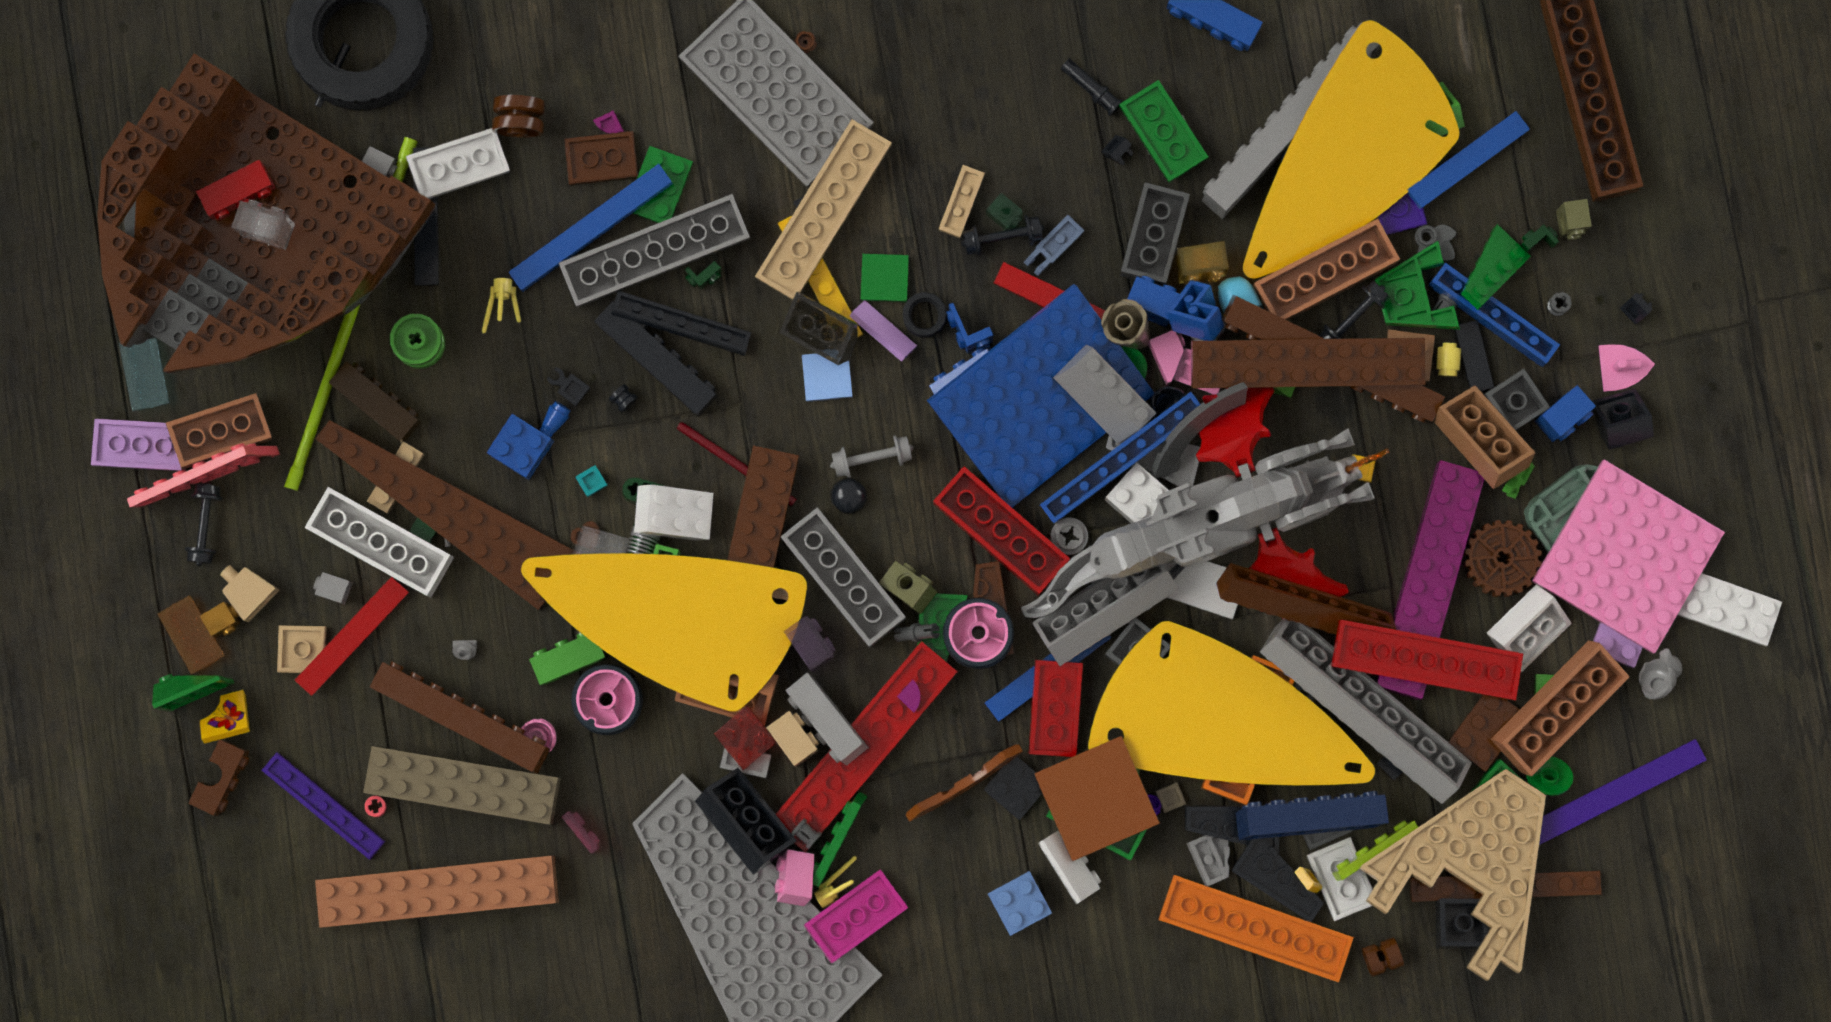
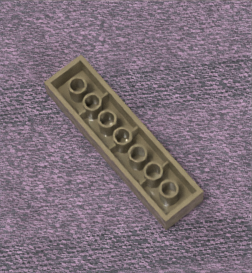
M372 746L363 793L553 825L561 778Z

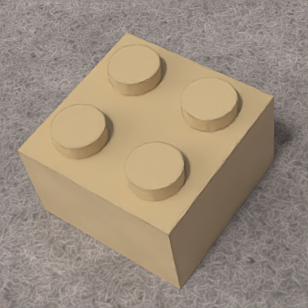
M788 711L766 728L792 764L797 767L819 751L816 747L819 742L811 732L806 734L802 727L806 724L798 713L792 714Z

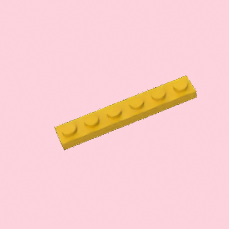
M792 216L778 223L782 232ZM822 258L808 282L839 341L844 346L863 336V333L858 324L849 317L851 311Z

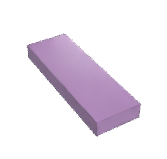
M865 300L849 316L901 362L917 347L914 342Z

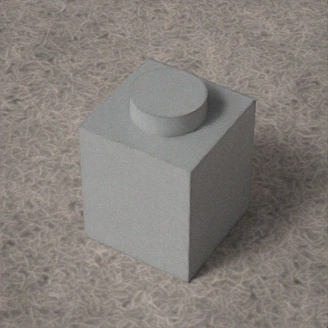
M371 146L362 162L388 178L393 176L397 169L395 158Z
M322 572L321 577L318 576L316 578L313 589L316 590L315 595L345 605L353 583Z

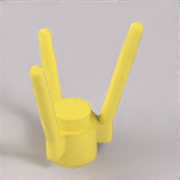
M494 279V286L490 287V298L482 333H486L495 298L498 299V321L502 320L503 300L509 299L511 295L516 320L518 323L521 322L516 287L512 286L511 279Z
M856 856L847 861L818 887L819 890L814 892L817 901L823 909L837 901L835 900L839 898L837 893L854 883L853 880H850L835 889L832 885L829 886L856 861Z

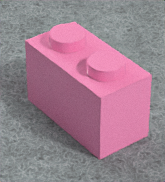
M787 849L778 858L776 870L779 871V879H777L775 884V893H778L777 902L805 906L812 899L814 854Z

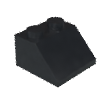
M1635 388L1592 401L1596 406L1593 408L1600 435L1609 450L1654 437L1652 415Z

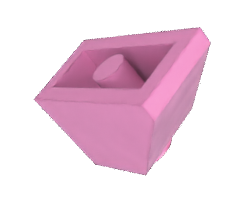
M1173 330L1149 340L1148 344L1166 386L1171 384L1184 352L1183 347L1186 346L1182 335L1177 334Z

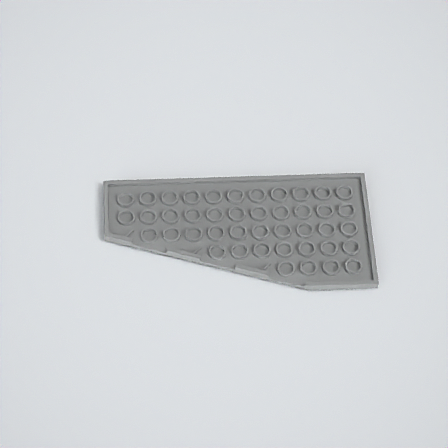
M682 773L632 824L729 1022H836L882 974L856 947L834 963H830L803 926L821 912L810 901L805 906L777 902L778 893H775V884L777 879H779V871L770 863L754 875L750 872L695 803V800L702 792Z

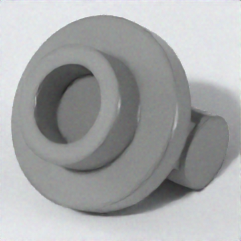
M477 640L453 641L452 652L455 657L468 660L475 656Z

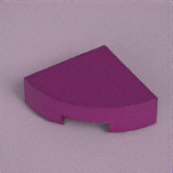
M614 110L593 120L595 125L607 134L624 132Z
M912 680L897 697L914 713L920 703V690L916 682Z

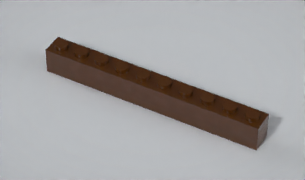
M1232 295L1222 316V320L1226 322L1225 328L1236 333L1239 329L1247 332L1246 338L1250 340L1324 339L1235 295ZM1422 385L1350 386V388L1360 393L1364 389L1371 392L1370 397L1381 403L1385 399L1392 402L1391 407L1404 413L1405 409L1413 412L1412 418L1423 423L1426 419L1433 422L1445 396Z

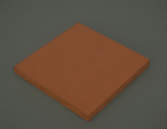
M1122 736L1034 773L1072 861L1160 824Z

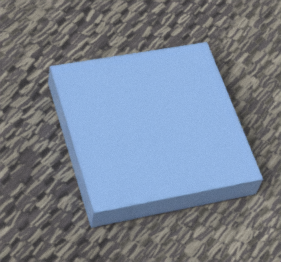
M848 350L802 355L806 402L852 398Z

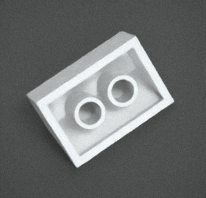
M1536 584L1487 632V635L1498 649L1523 653L1521 672H1523L1572 623L1556 599Z
M1059 830L1038 843L1076 904L1100 889L1098 884L1101 880L1094 870L1090 872L1085 865L1089 862L1086 856L1072 861Z

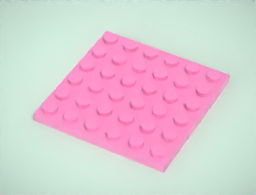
M1602 460L1532 581L1654 654L1725 532L1608 461Z

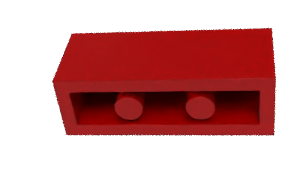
M257 160L196 191L207 215L212 220L217 219L219 221L227 218L230 215L229 212L235 209L242 210L251 204L250 202L257 198L264 199L272 194L271 191L276 189L264 164Z

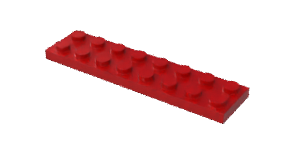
M1339 620L1332 667L1516 700L1523 653Z

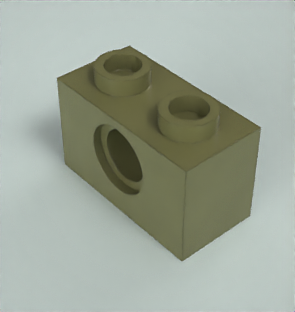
M1587 199L1564 202L1556 210L1560 238L1567 237L1568 240L1582 238L1581 235L1586 234L1592 227Z
M895 561L879 584L886 591L921 614L937 593L931 586L933 582L923 574L920 577L915 575L916 570L907 563H904L902 566ZM913 582L912 586L906 589L907 585Z

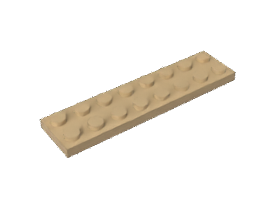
M852 119L755 275V278L796 301L892 143Z

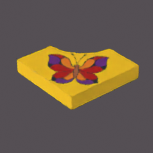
M243 690L221 695L216 710L208 717L200 720L201 739L204 744L250 732L246 695Z

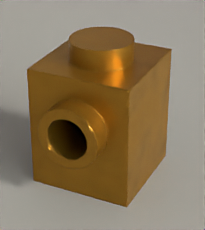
M222 602L200 615L208 632L215 638L221 634L224 636L231 634L236 630L235 626L240 624L237 619L240 615L232 605L226 602Z

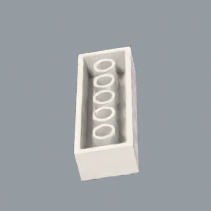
M329 487L326 489L305 526L311 532L430 598L454 559L450 554Z

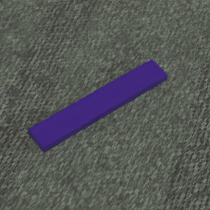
M278 752L261 770L369 860L374 857L386 842Z

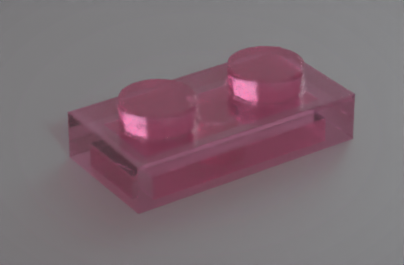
M568 811L562 816L591 854L600 849V846L597 844L600 842L599 838L592 830L588 833L583 826L586 822L578 812L573 814L571 811Z

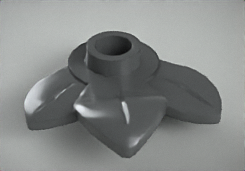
M1439 225L1437 227L1421 226L1415 233V241L1419 246L1418 253L1439 241L1443 261L1453 260L1455 253L1449 241L1456 235V231L1447 225ZM1425 233L1429 234L1430 240L1424 241L1422 235Z

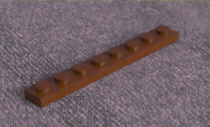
M1600 871L1535 873L1532 897L1602 895ZM1455 876L1438 877L1431 888L1416 878H1410L1411 902L1437 901L1440 898L1481 899L1483 895Z

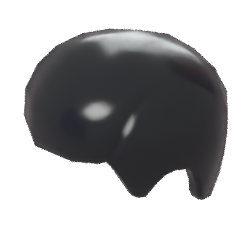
M1164 386L1157 389L1151 396L1150 406L1156 412L1155 416L1158 417L1186 395L1176 387Z
M843 478L834 483L830 491L831 502L840 512L855 514L863 509L867 501V491L859 481L852 478Z

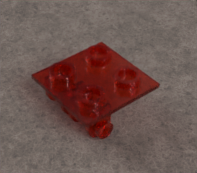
M748 705L714 733L742 770H745L776 743V740Z

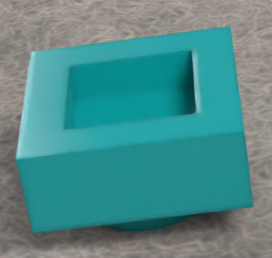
M596 465L576 476L587 497L608 486Z

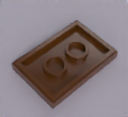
M633 131L564 139L569 185L638 177Z

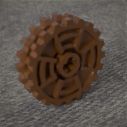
M1496 520L1492 523V526L1487 523L1481 527L1482 531L1476 530L1472 534L1474 539L1470 538L1466 543L1469 548L1464 550L1463 556L1467 557V560L1463 562V567L1468 568L1469 572L1466 576L1467 578H1473L1474 582L1472 585L1475 588L1478 586L1482 587L1481 592L1487 594L1489 591L1492 592V597H1498L1501 594L1504 597H1510L1512 592L1518 594L1523 591L1522 587H1529L1532 584L1530 579L1535 577L1536 569L1542 564L1538 560V557L1542 555L1541 550L1536 549L1538 541L1537 539L1532 540L1530 537L1532 532L1530 530L1523 531V525L1520 523L1513 526L1510 520H1507L1504 524L1500 520ZM1498 553L1501 556H1507L1506 564L1497 561V558L1500 557Z

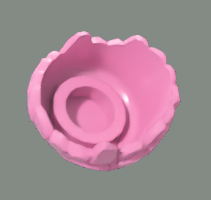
M533 719L521 727L526 731L525 736L532 739L535 735L546 741L544 746L550 748V751L554 748L557 738L556 732L548 721Z

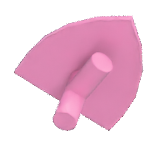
M1624 345L1598 346L1603 392L1626 389L1638 383L1655 365L1645 354L1634 348Z

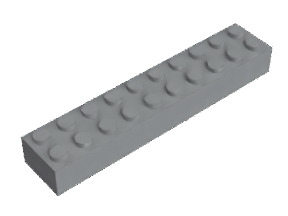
M1354 25L1345 33V37L1342 39L1343 43L1337 42L1331 48L1326 57L1327 60L1321 59L1313 68L1314 71L1311 73V78L1306 76L1299 83L1295 91L1296 94L1290 93L1282 102L1281 110L1279 112L1275 110L1267 118V122L1264 124L1266 127L1264 129L1259 127L1251 136L1250 144L1248 146L1243 144L1235 153L1234 161L1232 163L1228 161L1220 169L1219 178L1217 180L1212 178L1206 184L1202 192L1204 194L1202 202L1221 219L1232 210L1277 161L1282 153L1285 152L1286 148L1289 147L1320 86L1357 30ZM1373 42L1367 46L1366 53L1368 57L1371 58L1377 52L1380 44Z
M1283 619L1276 625L1260 651L1267 660L1275 664L1286 676L1293 679L1304 691L1311 694L1322 706L1330 710L1340 721L1348 725L1358 736L1366 740L1377 752L1384 755L1395 767L1403 771L1413 782L1421 786L1441 804L1460 788L1472 764L1469 759L1366 673L1332 667L1334 647L1311 627L1294 621H1287L1286 619Z

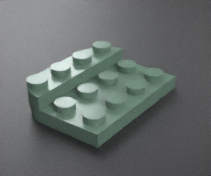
M1583 464L1572 468L1533 497L1524 509L1528 528L1534 532L1548 553L1596 472L1597 466Z

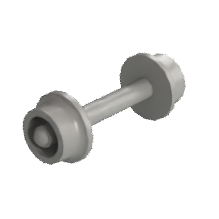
M896 435L893 436L895 447L846 458L844 447H842L840 451L832 453L833 462L830 467L835 469L837 477L847 476L851 478L849 467L897 456L899 465L903 466L904 462L912 460L911 451L914 447L908 443L907 436L897 437Z

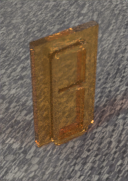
M191 595L159 612L158 616L188 670L193 675L225 655L215 637H212L200 618L201 612Z

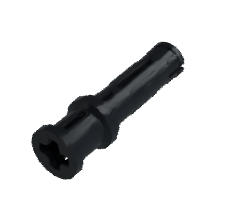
M1071 58L1062 65L1060 70L1092 96L1093 102L1101 105L1108 112V116L1111 117L1120 108L1119 104L1124 101L1122 99L1118 100L1109 92L1107 86H1101Z

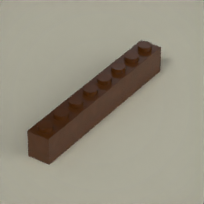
M1233 563L1228 565L1216 582L1220 599L1226 602L1236 603L1248 609L1252 608L1262 611L1268 615H1275L1287 621L1301 623L1307 627H1314L1330 634H1337L1339 620L1396 630L1390 612Z
M391 661L390 665L382 662L370 688L521 767L538 774L550 751V748L544 746L545 740L535 735L532 739L525 736L526 731L514 724L512 728L504 725L505 720L495 714L491 718L483 714L485 709L473 703L471 707L463 703L464 698L454 693L451 696L442 693L445 688L433 682L430 686L423 683L424 678L414 672H411L410 675L402 672L404 667Z

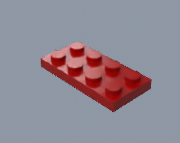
M1035 660L1028 754L1076 756L1083 663L1066 662L1059 666L1057 661Z

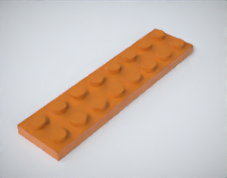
M1176 875L1172 877L1158 919L1338 983L1354 938Z

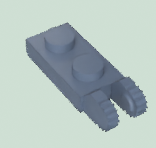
M1067 215L1035 247V250L1024 263L1028 266L1035 261L1039 254L1044 256L1046 260L1034 272L1039 276L1085 230Z

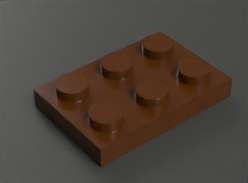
M1482 695L1448 740V743L1474 765L1486 772L1501 752L1491 738L1520 709L1506 699Z

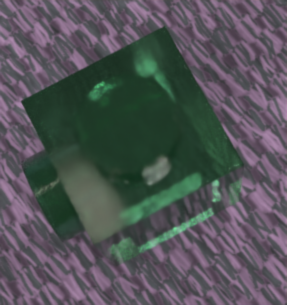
M1002 193L998 195L986 210V215L1004 230L1015 229L1022 221L1020 217L1022 209Z

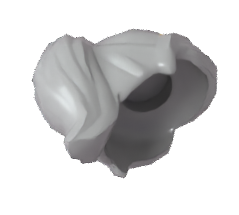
M1670 649L1662 650L1659 653V659L1645 662L1639 673L1642 691L1648 699L1656 700L1667 696L1675 687L1677 677L1682 674V664L1678 657L1671 655Z

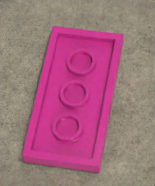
M879 870L803 926L832 964L904 912L908 907L883 872Z

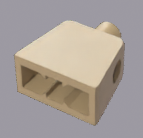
M229 565L220 574L228 582L222 590L223 594L246 622H250L279 592L277 587L246 567L238 573Z

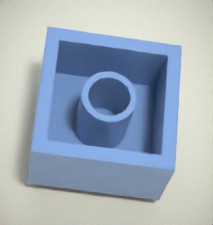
M1030 871L987 893L1010 936L1052 914Z

